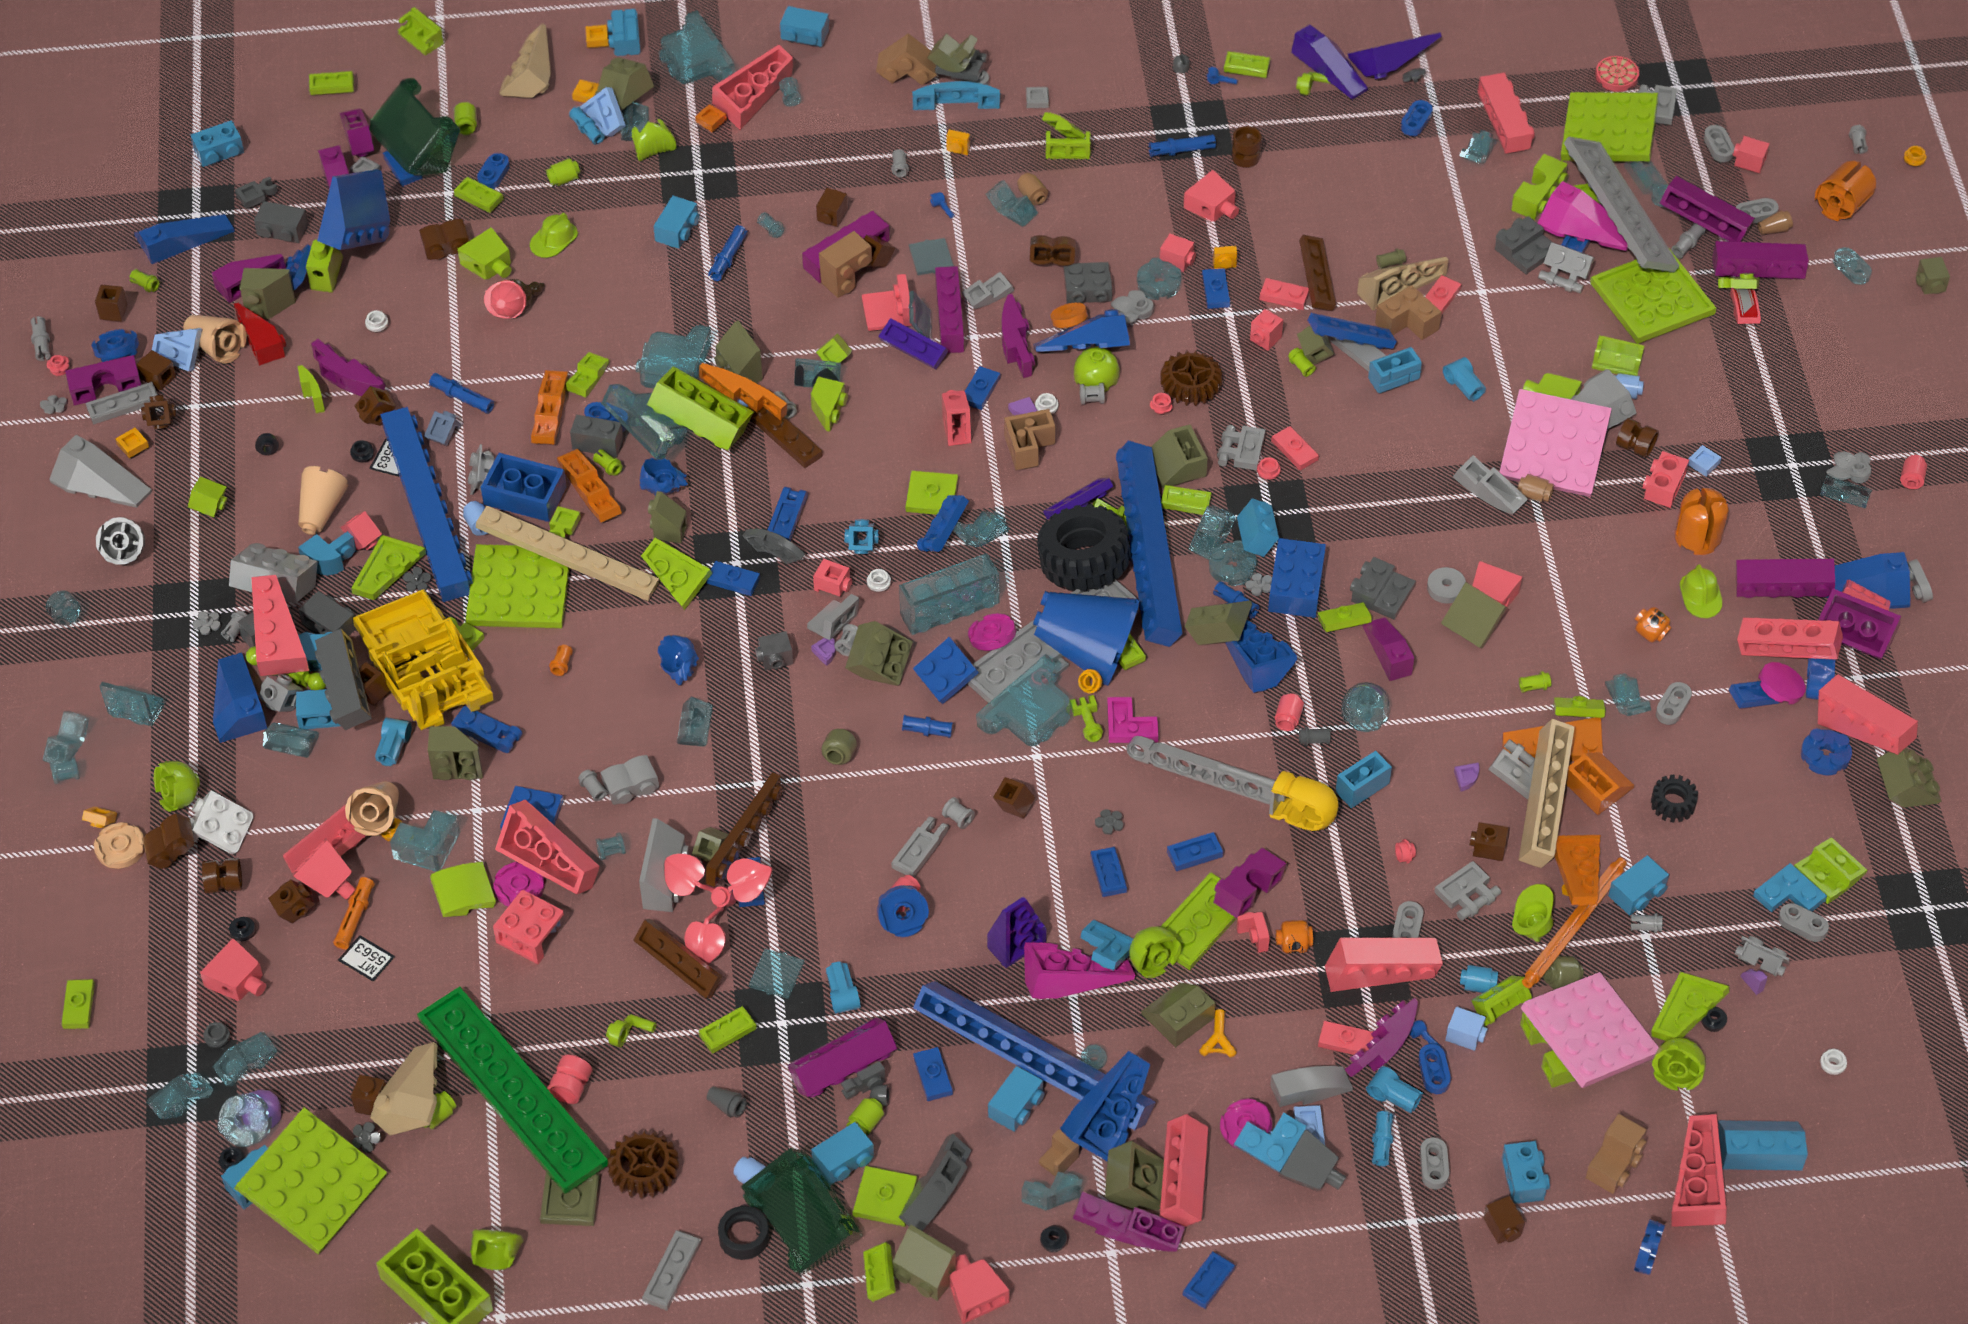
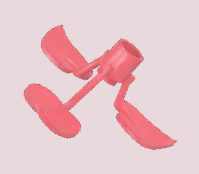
M673 854L667 857L664 861L665 881L672 893L679 896H687L692 894L697 886L712 892L711 900L717 906V909L705 918L704 923L698 921L690 923L685 932L686 948L710 965L721 954L726 943L723 929L718 924H709L710 920L719 912H722L724 907L733 906L737 900L739 902H750L757 898L768 884L772 867L752 859H739L731 864L727 872V880L731 886L715 888L699 882L705 875V868L696 857L688 854Z

